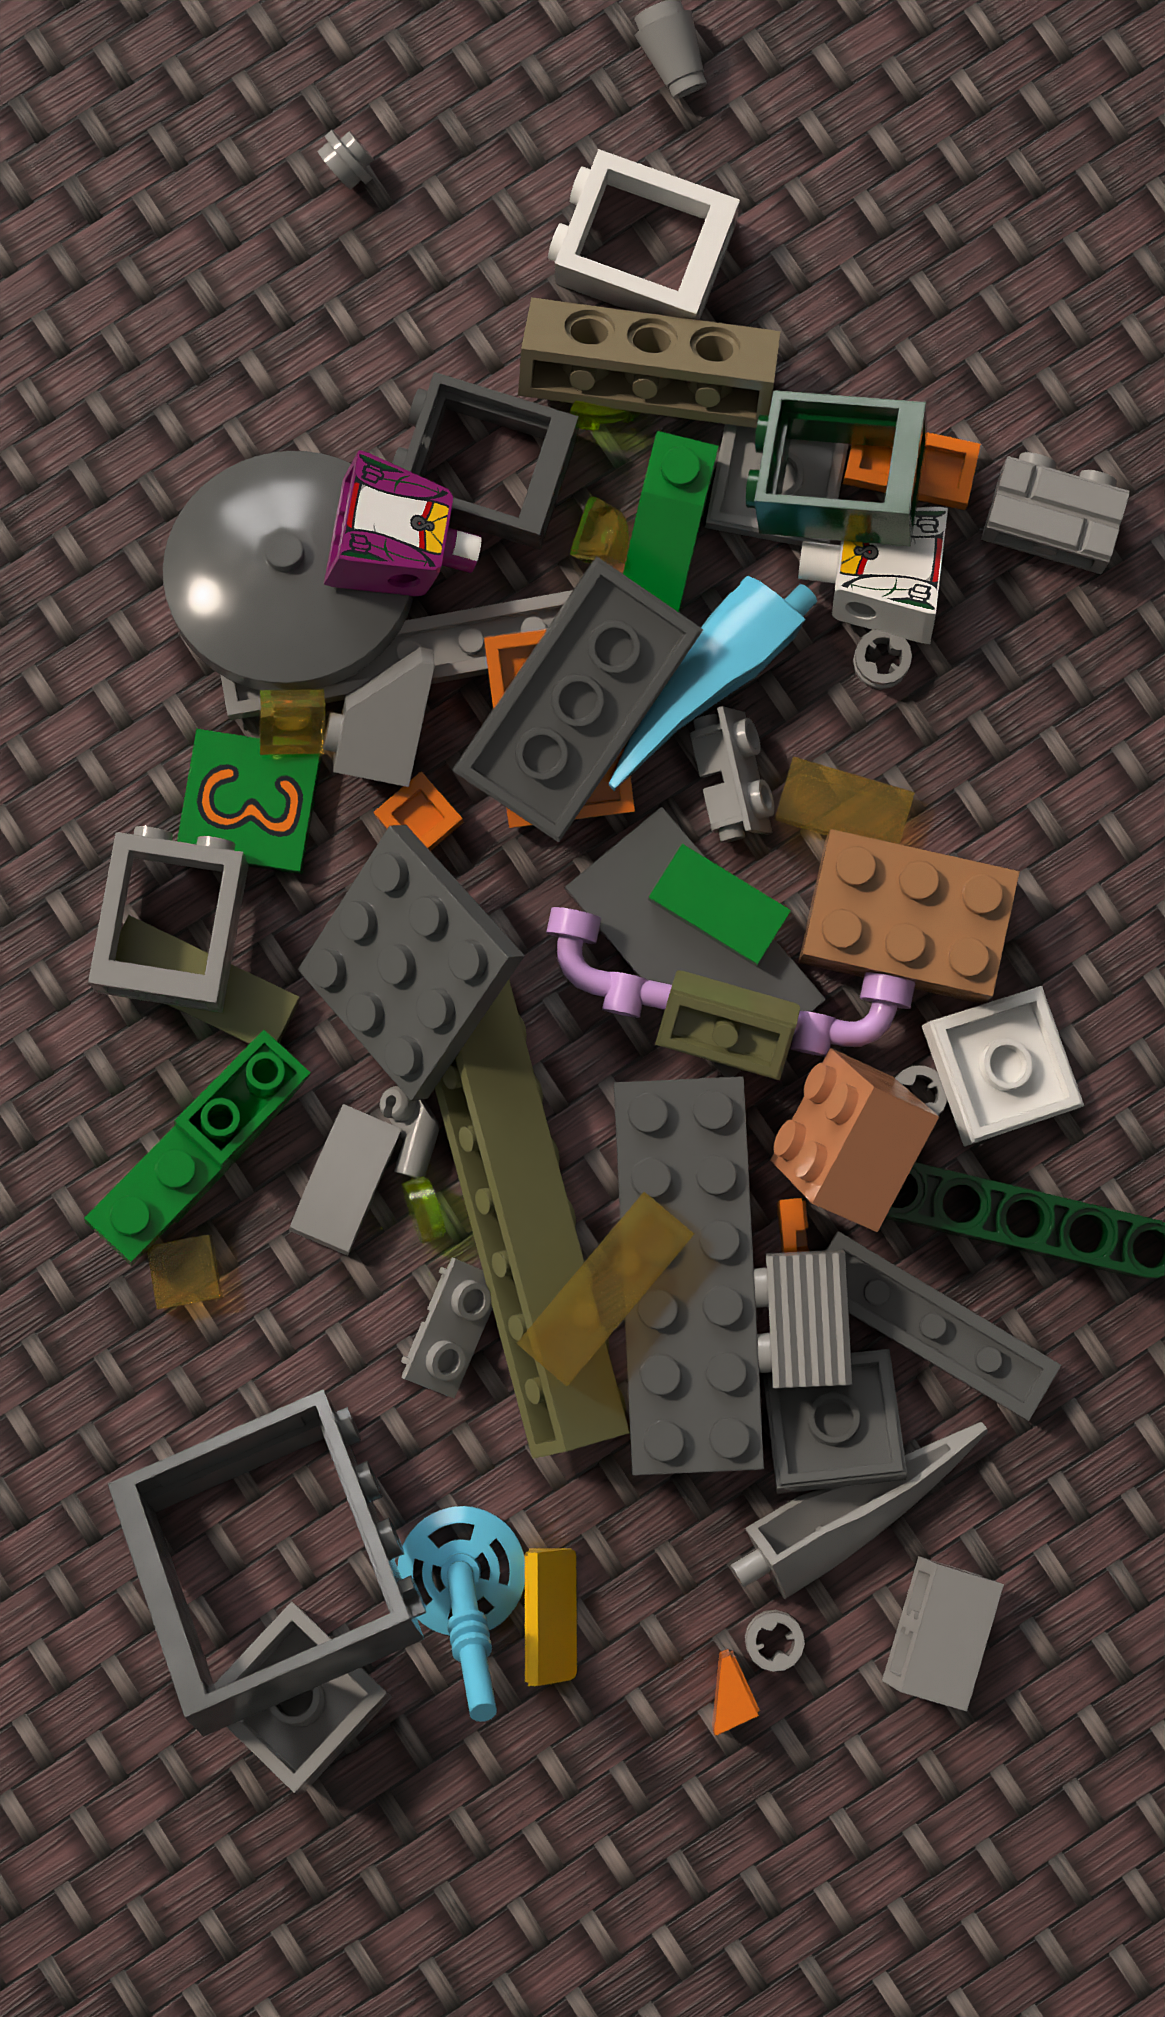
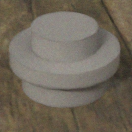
M334 130L325 135L328 142L317 152L348 189L351 190L361 180L367 184L373 179V176L366 167L374 161V158L352 132L349 131L342 138Z

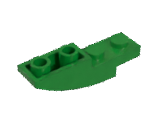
M263 1030L174 1120L175 1126L84 1217L85 1223L132 1266L174 1222L178 1223L226 1173L308 1079L311 1072L270 1034Z

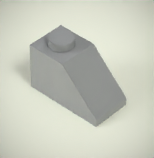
M418 648L345 696L342 714L330 712L323 750L334 752L333 772L409 787L435 666L432 649Z

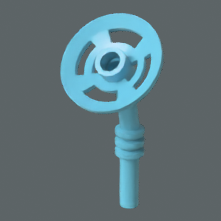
M454 1506L430 1514L414 1527L402 1546L404 1555L399 1557L397 1567L402 1579L410 1575L414 1579L413 1567L415 1559L424 1561L422 1568L423 1583L433 1600L427 1606L424 1603L426 1613L416 1618L428 1628L450 1636L452 1655L456 1661L461 1663L470 1717L475 1721L482 1722L492 1719L497 1713L487 1657L492 1652L489 1630L501 1624L512 1613L521 1598L525 1585V1556L515 1533L496 1515L476 1507ZM467 1523L475 1525L471 1540H453L440 1548L428 1537L439 1528L450 1524ZM496 1538L501 1543L508 1558L510 1569L508 1585L499 1583L500 1565L496 1553L490 1546ZM481 1553L485 1555L489 1563V1580L480 1578L481 1566L477 1557ZM433 1565L442 1567L441 1579L445 1588L441 1592L436 1588L433 1581ZM483 1596L494 1606L485 1615L478 1610L477 1603ZM452 1608L453 1616H451L450 1619H448L450 1609Z

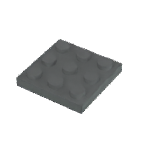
M393 825L388 827L298 970L410 1101L428 1099L525 955L407 825Z

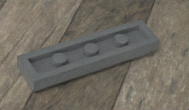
M839 1231L836 1232L826 1251H845L848 1314L1024 1420H1030L1060 1369L1061 1364Z

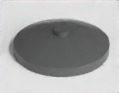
M282 451L255 456L241 461L214 476L190 498L180 512L170 532L164 553L163 585L166 600L182 638L190 649L217 673L241 685L271 692H301L323 688L338 683L367 667L385 651L401 630L409 614L414 596L323 585L342 482L351 463L326 454L308 451Z

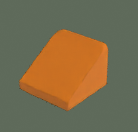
M729 1649L719 1653L712 1721L714 1735H719L759 1716L757 1712L760 1711L733 1650L729 1652Z

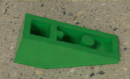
M657 431L639 500L623 575L677 612H680L716 469L719 446Z

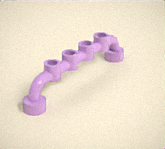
M551 908L546 933L558 937L557 960L563 975L576 988L592 995L604 997L602 1010L618 1015L639 1018L642 1005L660 1009L666 1008L672 985L647 980L631 974L598 970L590 967L585 962L582 955L583 943L596 944L601 917L573 909ZM866 972L860 999L872 1003L869 1013L859 1021L849 1022L819 1013L800 1011L791 1049L825 1057L831 1044L843 1047H862L877 1041L890 1028L897 1008L910 1009L915 982L897 976Z

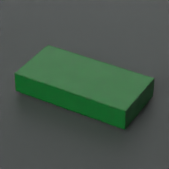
M681 844L648 897L650 902L756 967L791 912L787 907L684 844Z

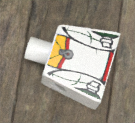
M918 507L916 509L911 547L841 541V545L803 541L798 579L836 583L832 616L839 621L872 630L877 629L915 642L930 644L936 615L948 508Z

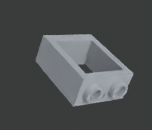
M136 826L134 834L116 832L88 983L96 993L222 1013L249 866L244 853L235 851L236 844L234 842L211 836H199L197 844L172 841L173 834L171 832L154 827ZM134 858L223 872L205 975L115 961Z

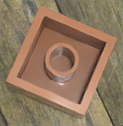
M829 1048L823 1062L817 1064L809 1073L804 1085V1098L792 1120L786 1121L780 1128L774 1142V1154L770 1161L812 1204L878 1232L939 1116L893 1076Z

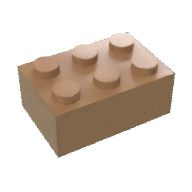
M830 829L824 844L798 963L864 977L866 972L897 976L915 982L914 989L985 1004L993 997L1020 871Z

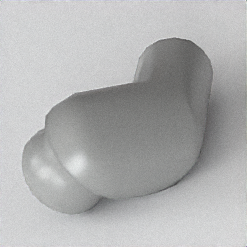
M398 1086L390 1087L382 1094L379 1106L383 1116L388 1118L392 1125L402 1129L400 1136L403 1139L394 1172L424 1180L439 1133V1121L425 1099L410 1101Z

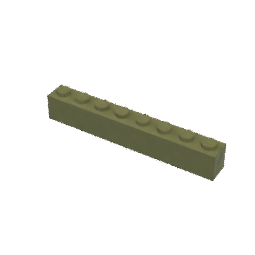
M508 980L435 1087L486 1285L490 1291L491 1304L532 1459L567 1452L630 1432L625 1417V1399L621 1390L617 1387L608 1353V1335L600 1323L592 1293V1275L589 1267L584 1262L575 1229V1211L567 1199L560 1173L559 1151L555 1141L551 1138L543 1109L542 1087L534 1075L526 1045V1027L523 1019L518 1014L510 981Z

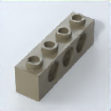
M531 297L521 347L518 396L756 428L759 415H769L781 331Z

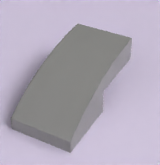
M343 1104L304 1190L289 1231L348 1256L374 1201L375 1191L398 1144L402 1129Z

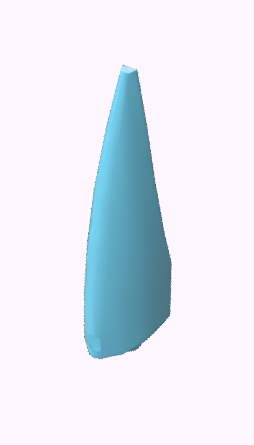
M746 576L741 581L740 585L722 601L702 625V633L628 740L609 781V786L613 791L628 779L678 730L742 685L755 679L796 638L805 621L803 616L817 603L816 596L808 587L799 584L783 599L761 581L750 576Z

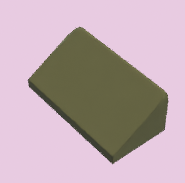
M678 970L672 983L655 1045L780 1081L796 1029L800 1006L794 1002Z

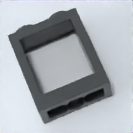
M434 372L428 391L419 388L411 405L408 425L415 426L409 448L399 447L392 464L425 478L447 409L544 439L519 518L453 497L449 521L541 550L578 439V416Z

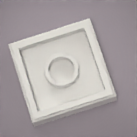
M1042 986L922 1025L964 1147L1084 1106Z

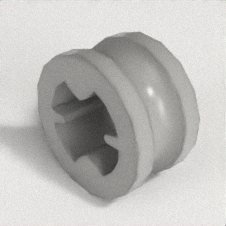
M874 629L865 634L857 645L853 658L855 673L860 681L870 688L880 690L892 688L902 681L910 668L912 659L911 648L905 638ZM876 644H886L889 655L899 656V667L892 663L888 674L877 673L876 663L866 662L865 652L867 651L872 655L876 649Z
M911 1066L902 1070L895 1079L904 1087L912 1086L916 1078H922L930 1083L925 1089L927 1091L932 1088L934 1089L935 1101L934 1103H925V1105L939 1115L944 1110L947 1097L938 1072L927 1066Z
M779 1610L763 1611L756 1615L747 1626L745 1634L746 1649L753 1662L762 1669L773 1672L783 1671L795 1665L802 1656L805 1645L804 1635L797 1621L788 1613ZM777 1623L784 1624L790 1629L789 1632L785 1633L786 1639H793L790 1650L787 1653L777 1650L772 1658L761 1654L758 1650L764 1648V1644L762 1641L756 1642L757 1634L761 1628L772 1631Z

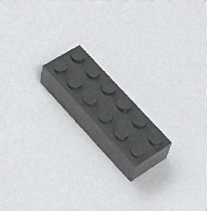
M744 1076L614 1082L632 1475L764 1469Z

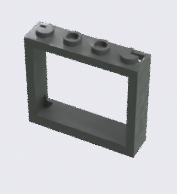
M324 1389L108 1483L184 1717L203 1737L424 1640L416 1618L426 1613L424 1602L412 1576L410 1575L404 1579L401 1578L394 1559L404 1555L402 1544L390 1518L382 1521L379 1520L373 1501L383 1497L380 1486L369 1462L366 1461L358 1464L352 1445L361 1442L359 1431L348 1407L337 1411ZM325 1438L390 1614L216 1690L156 1512Z

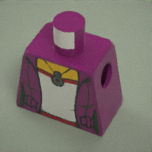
M358 450L343 478L323 585L336 588L422 596L427 593L439 575L441 566L467 573L473 572L480 553L481 536L449 528L453 494L449 489L375 455Z

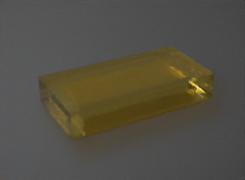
M793 757L774 820L827 836L830 829L900 844L915 792Z

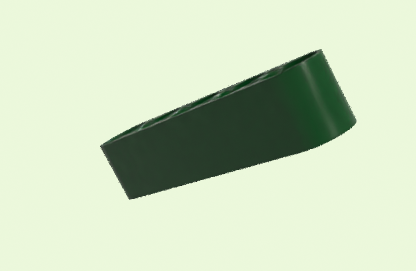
M915 1162L907 1176L913 1187V1196L910 1202L903 1208L891 1206L885 1217L888 1220L1132 1278L1151 1279L1165 1275V1223L1160 1220ZM951 1187L966 1189L975 1201V1211L972 1217L965 1223H957L951 1220L944 1212L943 1198ZM1014 1202H1024L1030 1205L1037 1215V1227L1027 1238H1020L1014 1235L1007 1226L1006 1213ZM1078 1217L1091 1219L1097 1225L1100 1232V1240L1097 1247L1089 1253L1077 1250L1069 1237L1070 1227ZM1144 1231L1154 1234L1162 1245L1160 1261L1151 1268L1141 1265L1133 1254V1243L1136 1237Z

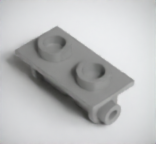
M724 706L717 708L718 715L712 714L694 719L695 731L690 733L699 776L705 778L722 773L724 783L703 789L712 832H719L721 843L745 838L744 828L747 832L765 835L772 834L769 816L774 814V801L768 784L765 780L760 779L755 755L760 753V740L752 720L746 718L745 712Z
M452 1257L447 1269L440 1267L439 1273L442 1275L427 1308L429 1314L426 1321H422L408 1356H403L401 1362L406 1364L402 1374L403 1379L455 1399L492 1311V1304L483 1270Z

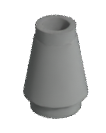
M665 0L645 9L634 18L639 29L635 34V38L666 87L669 88L673 99L690 95L707 85L703 74L704 69L692 11L684 10L681 0Z

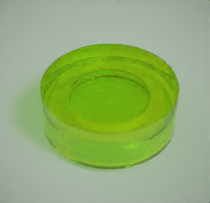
M422 1176L402 1183L409 1214L421 1244L444 1237V1233H446L445 1224L429 1179H425Z

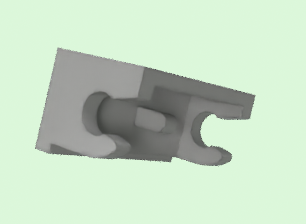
M918 1556L882 1681L902 1693L967 1711L1004 1584L984 1578L976 1573Z

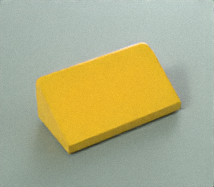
M529 1548V1551L525 1553V1682H528V1686H541L569 1681L575 1678L577 1673L576 1553L571 1548Z

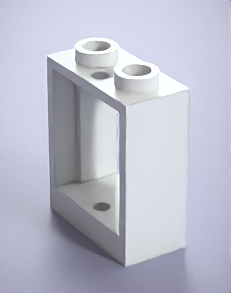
M598 149L591 169L581 167L576 176L570 195V203L577 206L569 226L562 223L558 225L549 248L548 259L555 262V283L629 311L700 320L735 229L740 200ZM607 185L705 219L678 291L580 256Z

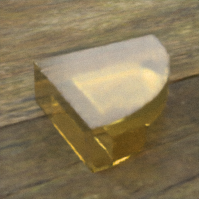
M590 496L576 532L570 555L585 563H592L597 556L606 563L624 564L629 543L627 521L619 509L597 497Z

